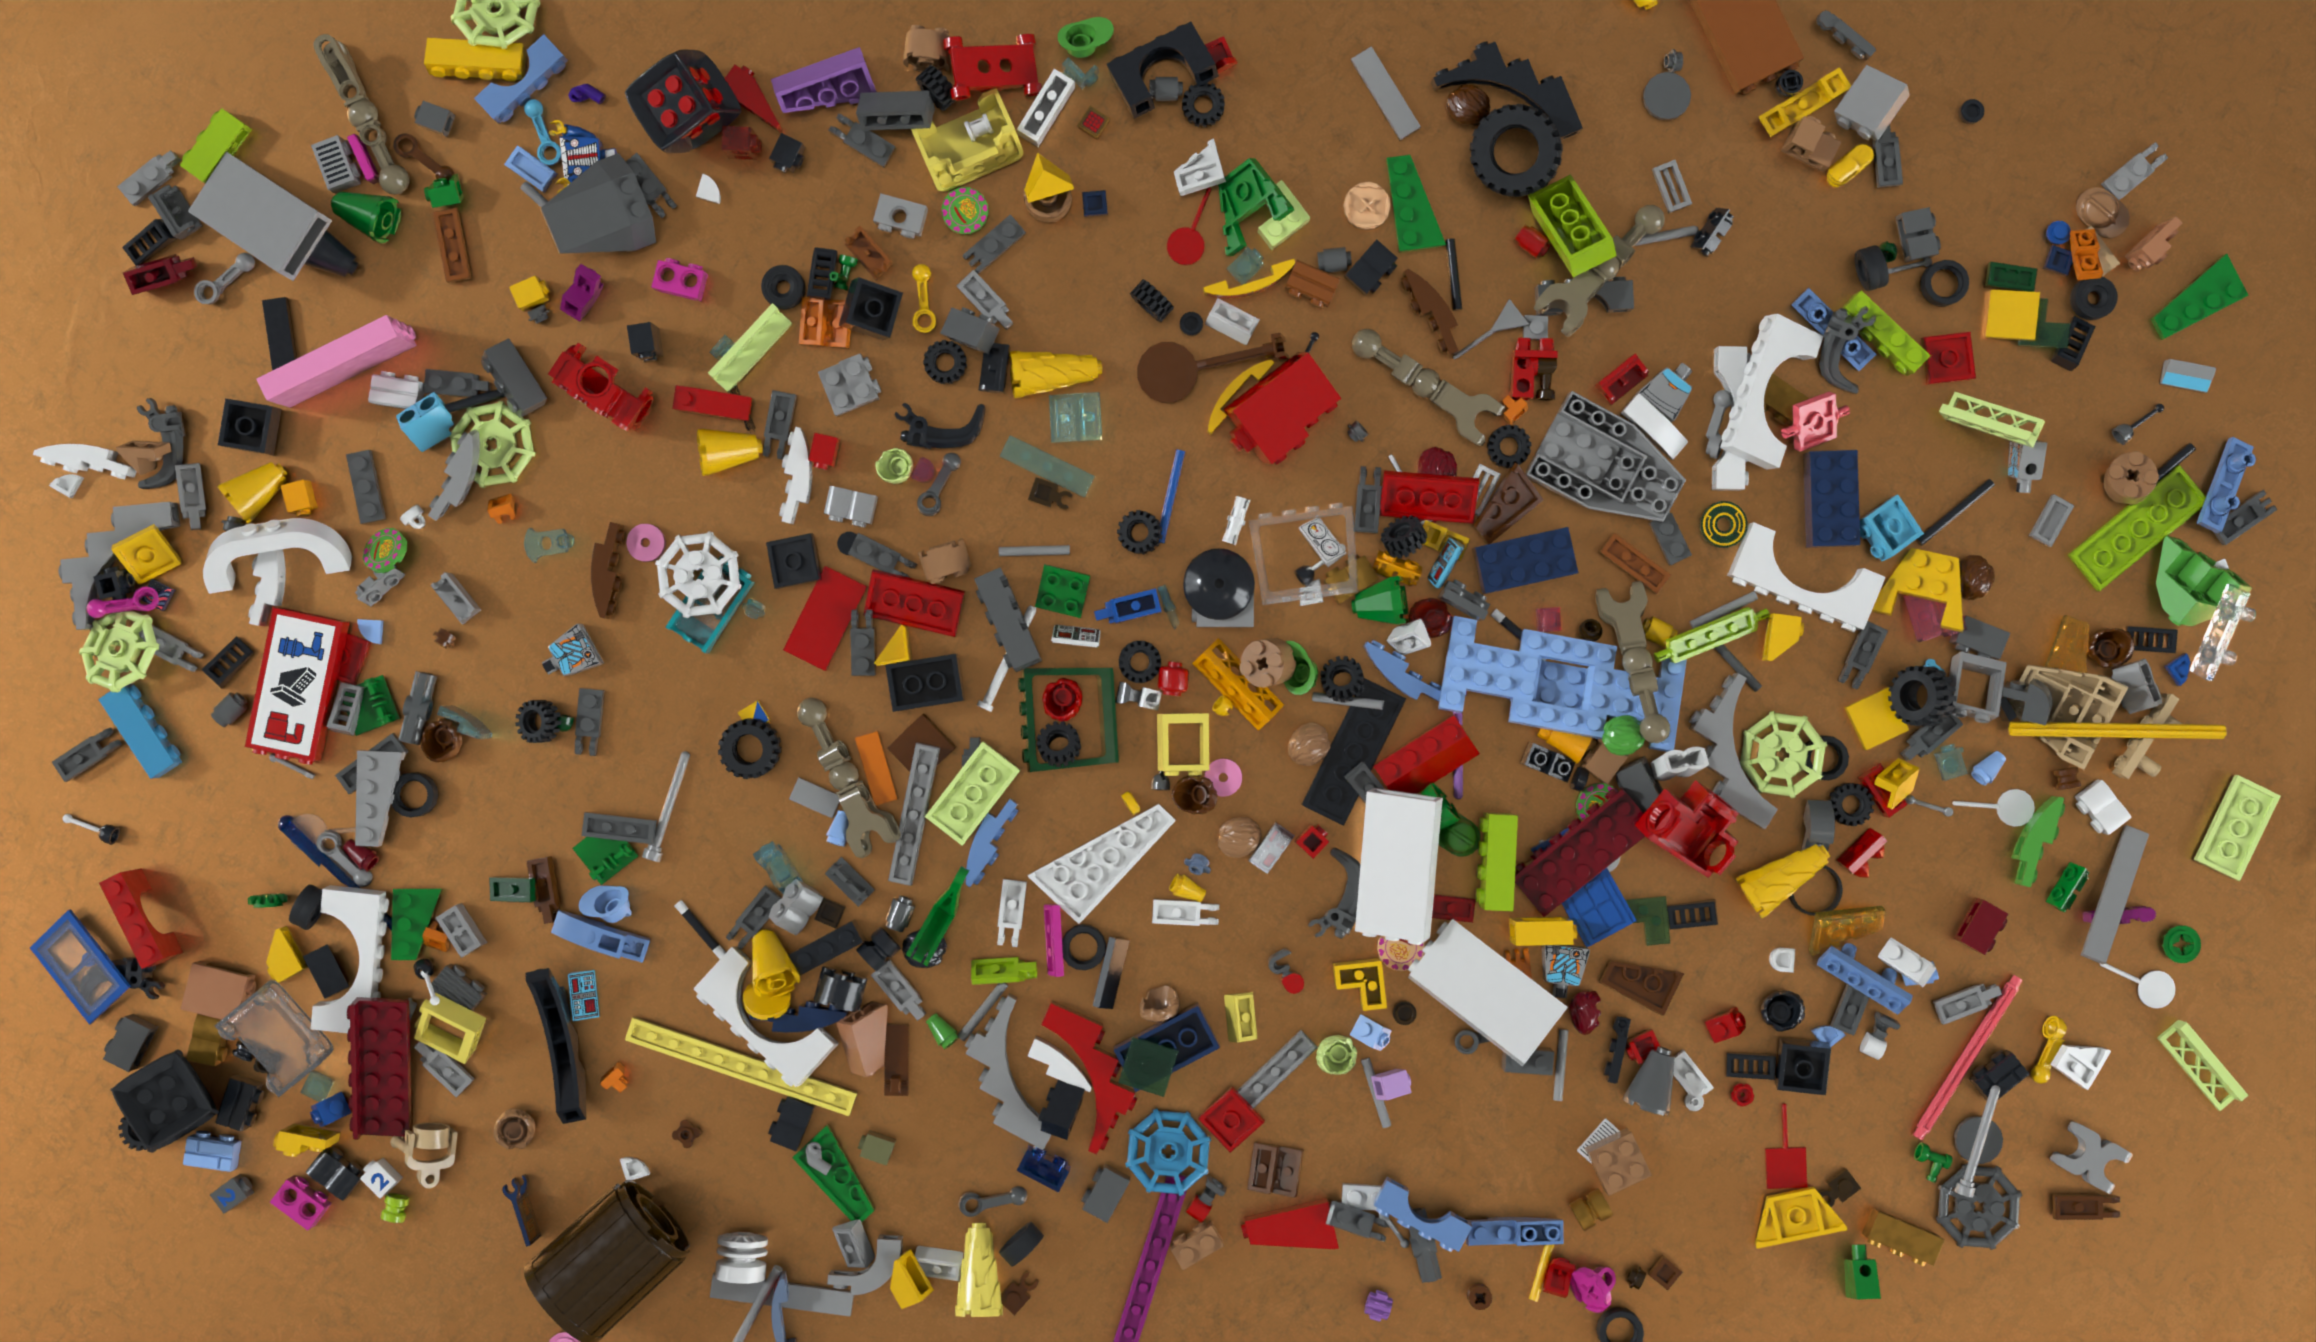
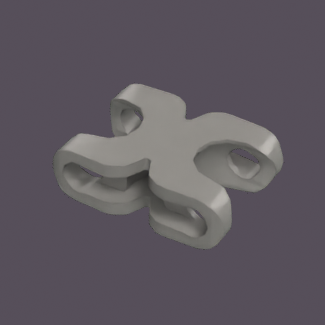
M2071 1121L2067 1129L2078 1139L2077 1150L2070 1155H2064L2057 1151L2053 1152L2050 1161L2074 1175H2081L2087 1183L2111 1194L2115 1185L2105 1177V1165L2114 1159L2129 1163L2133 1156L2132 1153L2109 1140H2101L2096 1132L2075 1121Z

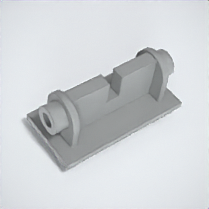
M393 565L395 568L386 573L373 572L378 579L374 580L369 576L358 585V590L355 592L358 596L357 599L371 607L392 587L396 586L405 574L396 569V565Z

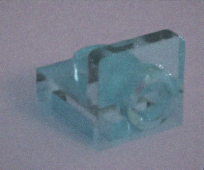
M1247 247L1226 270L1243 285L1263 268L1264 263L1262 260L1264 258L1255 248L1251 250Z

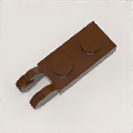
M2053 1194V1218L2055 1220H2103V1218L2120 1217V1211L2115 1209L2103 1210V1203H2119L2120 1196Z

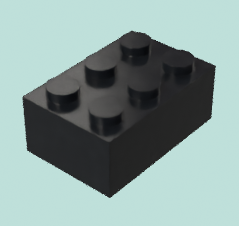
M958 654L885 665L893 712L965 701Z

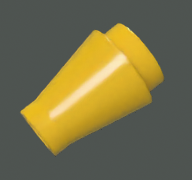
M1176 874L1169 887V891L1173 892L1174 896L1201 902L1206 894L1205 889L1201 888L1185 874Z

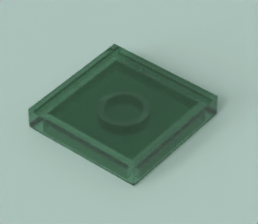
M1132 1036L1118 1083L1164 1097L1178 1050Z

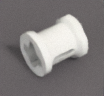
M983 114L981 118L972 122H964L972 142L984 134L994 133L987 114Z

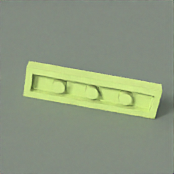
M772 303L708 374L729 393L790 328L792 322Z
M1954 392L1949 405L1942 404L1939 413L1945 420L2031 448L2034 447L2045 423L2043 419L1958 392ZM1958 400H1962L1968 403L1970 409L1965 411L1955 407ZM1987 408L1992 416L1987 418L1977 415L1975 412ZM2009 415L2012 416L2014 423L2008 425L1999 422L1997 419ZM2027 422L2036 424L2033 432L2021 429L2019 426Z
M2177 1020L2157 1037L2217 1110L2221 1111L2234 1099L2243 1101L2249 1096L2187 1022ZM2175 1031L2181 1037L2180 1047L2171 1046L2166 1040ZM2185 1051H2193L2195 1053V1065L2186 1064L2184 1061ZM2200 1069H2208L2211 1072L2210 1083H2204L2199 1079ZM2215 1087H2223L2229 1095L2218 1102L2214 1097Z

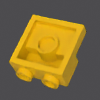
M294 1123L280 1130L275 1135L273 1146L276 1147V1150L283 1151V1155L296 1157L306 1150L322 1152L323 1149L339 1142L341 1132Z

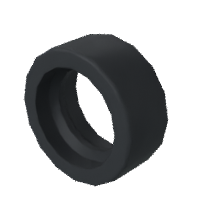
M1942 260L1932 264L1924 271L1921 277L1920 288L1922 295L1929 303L1935 306L1945 307L1958 302L1969 289L1967 271L1954 260ZM1942 269L1952 271L1958 280L1956 292L1949 297H1941L1932 289L1931 279L1937 271Z
M1821 735L1820 737L1823 741L1834 747L1838 753V763L1835 768L1821 774L1823 775L1821 780L1829 781L1838 778L1845 772L1849 762V754L1842 741L1835 737ZM1809 740L1805 744L1810 746L1813 745V742ZM1813 750L1808 751V758L1806 766H1808L1811 769L1813 768L1811 762V753L1813 752Z
M419 772L403 774L396 781L393 792L395 796L391 805L402 816L410 818L424 816L432 811L437 803V786L433 779L426 774ZM409 781L420 782L427 790L426 802L423 806L416 809L406 807L400 798L401 788Z
M1081 924L1072 927L1062 939L1063 959L1076 970H1089L1101 963L1105 955L1106 943L1104 936L1097 928L1091 925ZM1081 933L1093 936L1097 942V952L1088 961L1075 959L1069 949L1072 938Z
M1029 1222L1004 1244L999 1254L1013 1267L1040 1243L1044 1235L1032 1222Z
M1611 1308L1604 1312L1598 1320L1596 1330L1600 1342H1611L1607 1337V1326L1613 1319L1620 1317L1629 1320L1634 1327V1335L1629 1342H1643V1325L1635 1313L1627 1308Z

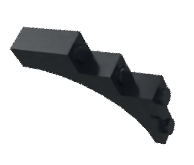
M1488 41L1476 45L1475 50L1471 54L1472 62H1470V59L1458 63L1455 69L1450 71L1448 68L1442 69L1435 73V77L1431 81L1434 91L1468 84L1491 86L1507 91L1546 114L1554 122L1561 135V140L1576 135L1583 129L1562 77L1554 78L1553 75L1546 77L1540 81L1541 84L1539 85L1529 59L1523 61L1520 58L1509 62L1506 68L1496 42L1489 44Z
M549 968L525 973L526 983L538 1008L547 1040L554 1080L556 1113L563 1124L586 1120L585 1070L578 1059V1034L571 1024L570 997L564 986L559 987Z

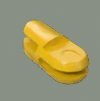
M1859 144L1832 164L1827 173L1829 185L1840 187L1865 169L1873 160L1874 152L1872 148L1867 144Z

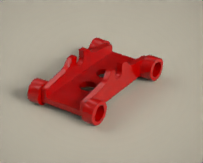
M1022 34L1016 36L1017 45L963 47V40L960 36L943 39L944 50L948 51V54L951 55L955 84L951 89L952 100L970 98V90L986 92L989 89L995 88L998 91L1023 88L1025 97L1038 96L1042 89V84L1038 83L1033 46L1036 45L1035 35ZM980 60L987 62L989 65L987 73H982L978 69V62ZM1001 60L1009 61L1011 65L1009 72H1004L1000 68Z

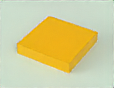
M1991 290L1986 338L2035 341L2040 292Z
M155 524L113 544L111 547L112 552L128 572L132 574L139 585L182 563L180 556Z
M1889 687L1844 707L1864 750L1873 748L1909 731L1907 724L1903 723L1902 719L1895 717L1896 711H1891L1890 706L1892 702L1888 701V696H1891Z

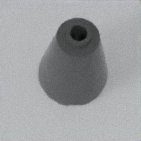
M1658 1046L1657 1050L1652 1049L1624 1094L1623 1100L1633 1106L1635 1101L1642 1110L1663 1116L1665 1114L1669 1115L1675 1057L1671 1055V1050Z

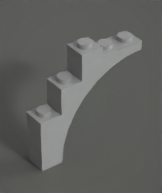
M161 502L113 507L111 523L115 527V531L87 533L85 550L89 557L60 560L61 565L58 572L62 583L72 584L70 597L74 602L72 620L76 630H91L93 627L92 622L95 618L91 617L87 612L88 603L93 599H98L93 576L105 574L104 569L111 568L118 559L111 550L112 545L153 524L156 525L159 531L180 527L178 503Z
M1734 673L1725 679L1722 685L1724 690L1721 695H1716L1710 704L1711 711L1700 709V711L1696 710L1689 720L1691 723L1689 729L1713 743L1705 748L1709 762L1707 768L1724 778L1723 781L1720 780L1715 785L1713 792L1725 799L1739 813L1738 815L1757 827L1766 829L1778 809L1765 800L1750 784L1741 768L1735 751L1733 737L1734 711L1739 693L1747 678L1739 673Z
M1009 993L1007 998L1001 997L995 1008L999 1011L996 1018L991 1017L984 1029L988 1033L985 1034L979 1030L976 1035L971 1033L965 1044V1047L968 1048L966 1054L990 1067L989 1070L984 1068L978 1081L982 1082L979 1089L1003 1101V1104L998 1102L992 1113L995 1116L993 1123L1043 1150L1051 1134L1040 1131L1042 1122L1038 1121L1039 1114L1030 1106L1019 1091L1009 1067L1006 1052L1007 1028L1010 1014L1017 1000L1016 996Z

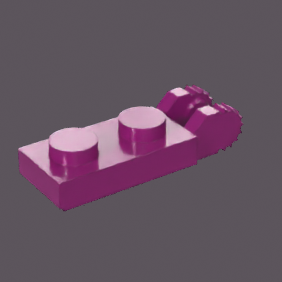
M2146 906L2125 907L2119 924L2131 923L2130 919L2151 922L2155 919L2157 913L2151 907ZM2085 911L2082 913L2083 921L2092 923L2095 911Z

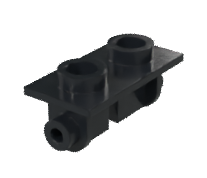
M1725 208L1713 210L1709 214L1704 227L1696 233L1690 247L1702 249L1700 253L1706 257L1713 254L1722 241L1716 234L1718 233L1724 237L1734 223V216L1729 213L1730 210Z

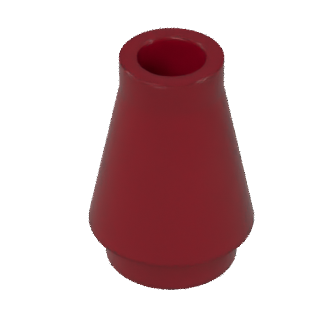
M353 839L348 840L342 848L360 870L368 872L379 861V856L376 855L377 852L366 846H355Z

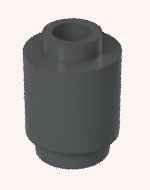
M1155 77V79H1150L1152 99H1156V101H1178V96H1183V82H1178V77Z
M1345 247L1323 249V252H1317L1319 269L1327 273L1348 271L1347 266L1352 265L1351 251L1346 252Z
M229 692L213 708L214 711L211 713V716L222 727H226L228 724L231 725L248 709L246 705L247 700L238 692L235 694Z
M899 895V898H893L885 919L887 920L885 926L892 930L903 932L908 927L915 909V905L912 904L913 900Z

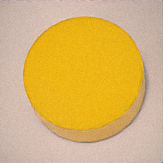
M1127 791L1121 795L1122 800L1132 815L1140 811L1138 803L1130 792Z

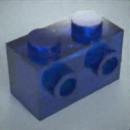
M1028 1145L1016 1171L1059 1193L1070 1172L1071 1166L1067 1165L1068 1161L1057 1155L1055 1158L1046 1154V1149L1041 1150L1036 1146Z

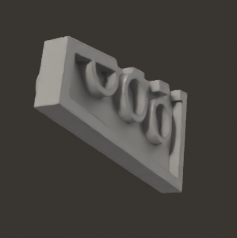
M357 751L355 846H382L389 820L390 804H393L395 796L393 792L396 781L399 780L401 773L399 771L401 760H404L406 752Z

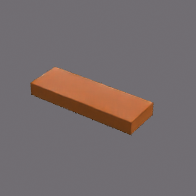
M876 731L856 737L855 741L875 805L897 800V792L879 732Z

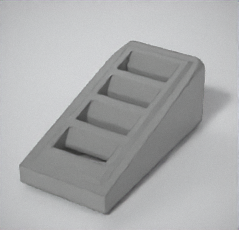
M340 683L327 724L328 729L333 732L354 736L365 690L364 687ZM345 692L356 694L355 698L344 695ZM343 701L353 703L352 707L343 705ZM341 711H345V712H349V713H350L349 716L340 715V714H341ZM339 720L347 722L346 726L338 724Z

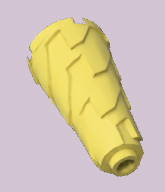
M972 1223V1228H968V1232L965 1234L964 1259H962L960 1282H958L955 1316L965 1317V1315L970 1314L971 1317H991L1003 1315L996 1259H994L993 1234L990 1228H986V1223Z

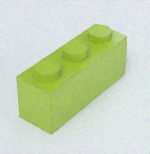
M221 108L220 111L212 115L206 130L199 133L193 148L183 155L180 166L206 184L225 152L234 155L252 129Z

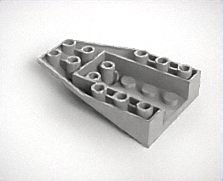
M1573 391L1567 394L1525 472L1529 480L1588 509L1664 522L1686 481L1634 424Z

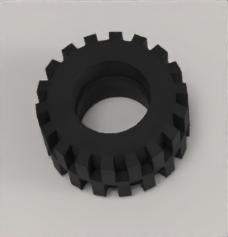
M1910 666L1906 670H1901L1898 672L1899 677H1894L1892 680L1894 685L1889 686L1891 696H1888V701L1892 702L1890 706L1891 711H1896L1895 717L1902 719V722L1905 724L1934 726V724L1942 723V719H1947L1950 716L1948 712L1953 711L1955 707L1952 703L1956 701L1957 696H1953L1956 688L1950 684L1952 679L1945 677L1947 673L1935 667ZM1922 684H1924L1928 693L1927 702L1923 708L1917 702V692Z
M748 718L731 724L722 733L723 737L718 743L720 745L718 755L722 757L720 760L722 765L725 764L726 770L733 772V776L743 777V779H754L766 774L775 767L774 765L780 758L778 756L781 753V747H779L781 740L780 737L777 738L776 736L777 731L772 729L769 723L762 722L760 719ZM744 735H753L762 744V756L756 762H747L738 754L737 744Z

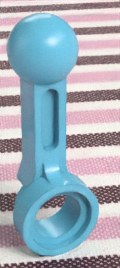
M536 99L528 100L524 105V111L528 117L532 118L541 141L537 150L538 158L546 165H555L562 158L561 147L551 140L542 117V103ZM548 147L556 149L557 155L553 160H547L544 156V151Z

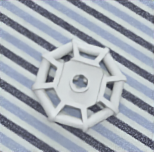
M711 531L704 534L675 536L674 542L655 563L658 570L660 589L658 595L660 599H665L681 612L685 618L706 614H721V610L742 586L739 581L737 562L739 555L737 551L730 549L714 536V533ZM704 543L703 550L689 551L687 545ZM711 545L725 557L718 560L709 552ZM681 548L684 555L677 564H668ZM728 563L730 581L724 580L722 573L723 565ZM667 568L674 570L675 585L670 588ZM703 569L702 575L704 579H697L695 581L693 572ZM722 585H727V589L716 601L715 593ZM680 590L688 597L687 604L683 603L672 593ZM708 598L711 603L710 605L694 606L696 599Z

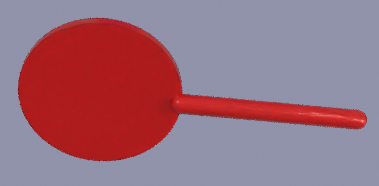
M1211 187L1207 188L1191 228H1179L1168 238V254L1178 264H1194L1203 255L1204 240L1195 229L1212 190Z

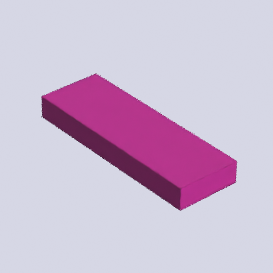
M1044 904L1047 974L1061 977L1064 976L1060 905Z

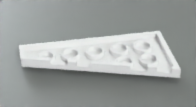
M1157 804L1027 876L1080 924L1176 820L1162 806Z

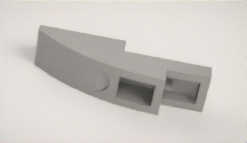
M476 429L469 433H463L457 442L460 447L456 453L453 451L445 462L448 466L444 472L449 476L441 486L444 491L440 496L437 495L429 505L432 510L428 516L435 521L445 514L450 504L457 507L463 503L472 486L477 471L480 450L479 431Z

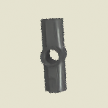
M420 671L415 672L410 695L406 697L403 705L404 720L399 736L400 741L420 745L425 723L429 720L433 710L432 696L437 680L436 675Z
M1424 1207L1413 1208V1211L1419 1216L1428 1219ZM1411 1226L1409 1229L1411 1236L1409 1240L1414 1258L1417 1260L1422 1283L1441 1279L1442 1276L1436 1256L1438 1252L1435 1239H1425L1418 1234L1419 1230Z

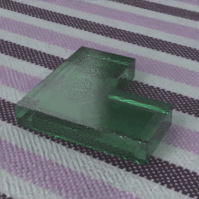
M2040 298L2035 341L2018 340V345L2068 348L2071 325L2070 323L2046 322L2049 300Z
M1666 896L1625 899L1637 920L1633 923H1644L1645 944L1647 946L1670 944Z

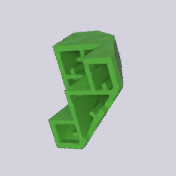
M2171 536L2164 538L2156 586L2162 608L2169 614L2168 619L2178 626L2182 624L2192 627L2210 620L2250 592L2252 587L2230 569L2226 570L2214 566L2215 560L2202 552L2197 554L2181 539Z

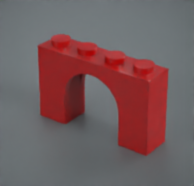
M142 868L120 872L99 883L141 969L162 964L184 953L174 932L165 934L158 932L144 913L140 895L152 890Z

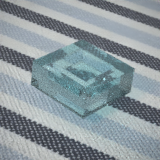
M724 335L709 353L720 360L735 343Z
M313 1070L310 1072L300 1093L321 1102L326 1099L334 1080Z

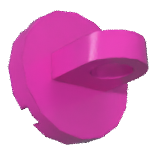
M1586 1267L1578 1268L1572 1273L1570 1281L1571 1291L1580 1303L1583 1301L1587 1305L1586 1309L1600 1313L1611 1305L1612 1297L1610 1291L1615 1285L1616 1276L1609 1267H1598L1595 1270ZM1603 1274L1606 1276V1281L1602 1279Z

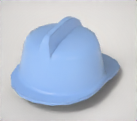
M596 886L584 893L579 901V910L583 915L600 917L609 923L618 922L623 917L631 916L632 914L628 900L629 892L625 887Z

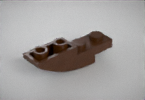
M1410 269L1405 270L1402 274L1401 283L1406 292L1409 291L1412 296L1410 304L1414 313H1419L1420 318L1429 314V325L1433 332L1437 331L1440 338L1437 340L1440 351L1442 353L1446 352L1447 357L1456 354L1459 350L1451 330L1455 329L1458 323L1450 308L1440 294L1426 280Z
M613 522L609 524L604 545L594 544L591 562L592 593L600 618L609 619L610 615H614L617 602L614 601L616 592H620L623 579L620 578L621 573L613 572L612 569L618 564L619 553H617L619 544H622L624 541L625 531L623 530L624 525Z

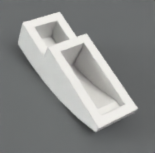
M1639 393L1635 395L1621 412L1648 440L1672 460L1688 443L1687 439Z
M1035 1036L1028 1057L1049 1065L1046 1072L1047 1075L1090 1092L1092 1084L1081 1068L1062 1050L1050 1042Z

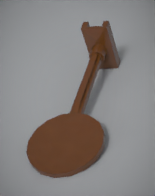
M1281 333L1271 334L1272 342L1265 343L1261 347L1195 361L1193 354L1184 346L1175 342H1160L1151 346L1141 356L1137 366V379L1141 389L1151 399L1161 403H1174L1185 398L1194 389L1199 370L1265 356V358L1275 356L1280 362L1287 361L1289 355L1284 352L1283 342H1286V339Z

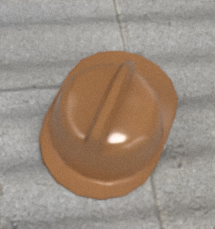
M2094 187L2087 189L2078 198L2076 203L2077 215L2088 227L2092 226L2098 235L2105 238H2113L2125 232L2130 220L2129 211L2109 191Z

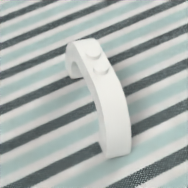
M304 518L270 520L265 523L247 524L242 527L233 528L219 535L208 550L203 568V579L209 594L233 590L236 574L231 561L245 555L287 548H303L314 553L320 559L325 573L331 574L349 571L352 554L341 535L323 523Z

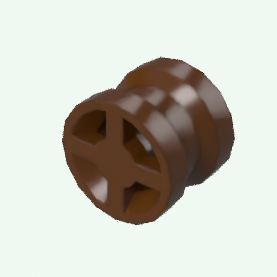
M2078 767L2054 770V776L2058 780L2056 784L2057 790L2081 786V782L2077 779Z
M1480 1282L1473 1283L1467 1289V1299L1473 1308L1485 1310L1492 1303V1294L1485 1284Z

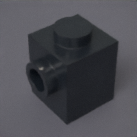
M781 133L769 157L770 161L774 164L773 168L783 173H786L787 170L794 173L795 169H799L804 161V155H802L806 148L804 144Z

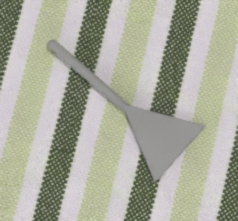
M1509 299L1492 329L1453 355V359L1459 358L1496 331L1527 326L1529 323Z

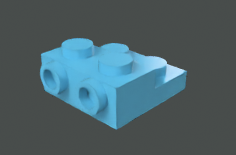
M1898 494L1860 519V536L1868 540L1872 546L1870 548L1872 555L1875 558H1880L1881 561L1893 557L1924 534Z

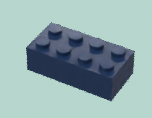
M1858 450L1809 451L1804 453L1806 548L1853 547L1860 545Z
M1569 527L1472 548L1482 595L1578 574Z
M1197 1002L1180 1011L1176 1016L1164 1022H1159L1115 1045L1113 1050L1135 1092L1219 1049L1220 1044Z

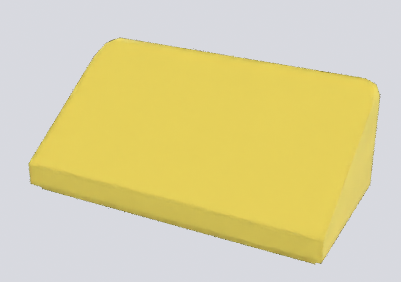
M1253 992L1224 995L1229 1042L1239 1043L1256 1040L1257 1029Z

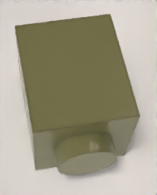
M870 1130L867 1136L862 1135L858 1146V1149L862 1150L860 1157L887 1166L897 1139Z

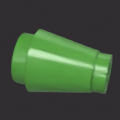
M937 1013L926 1021L938 1046H942L944 1050L959 1039L956 1034L957 1031L939 1017Z

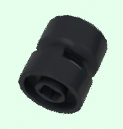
M880 926L871 935V940H865L856 951L875 971H878L886 963V958H892L901 947Z

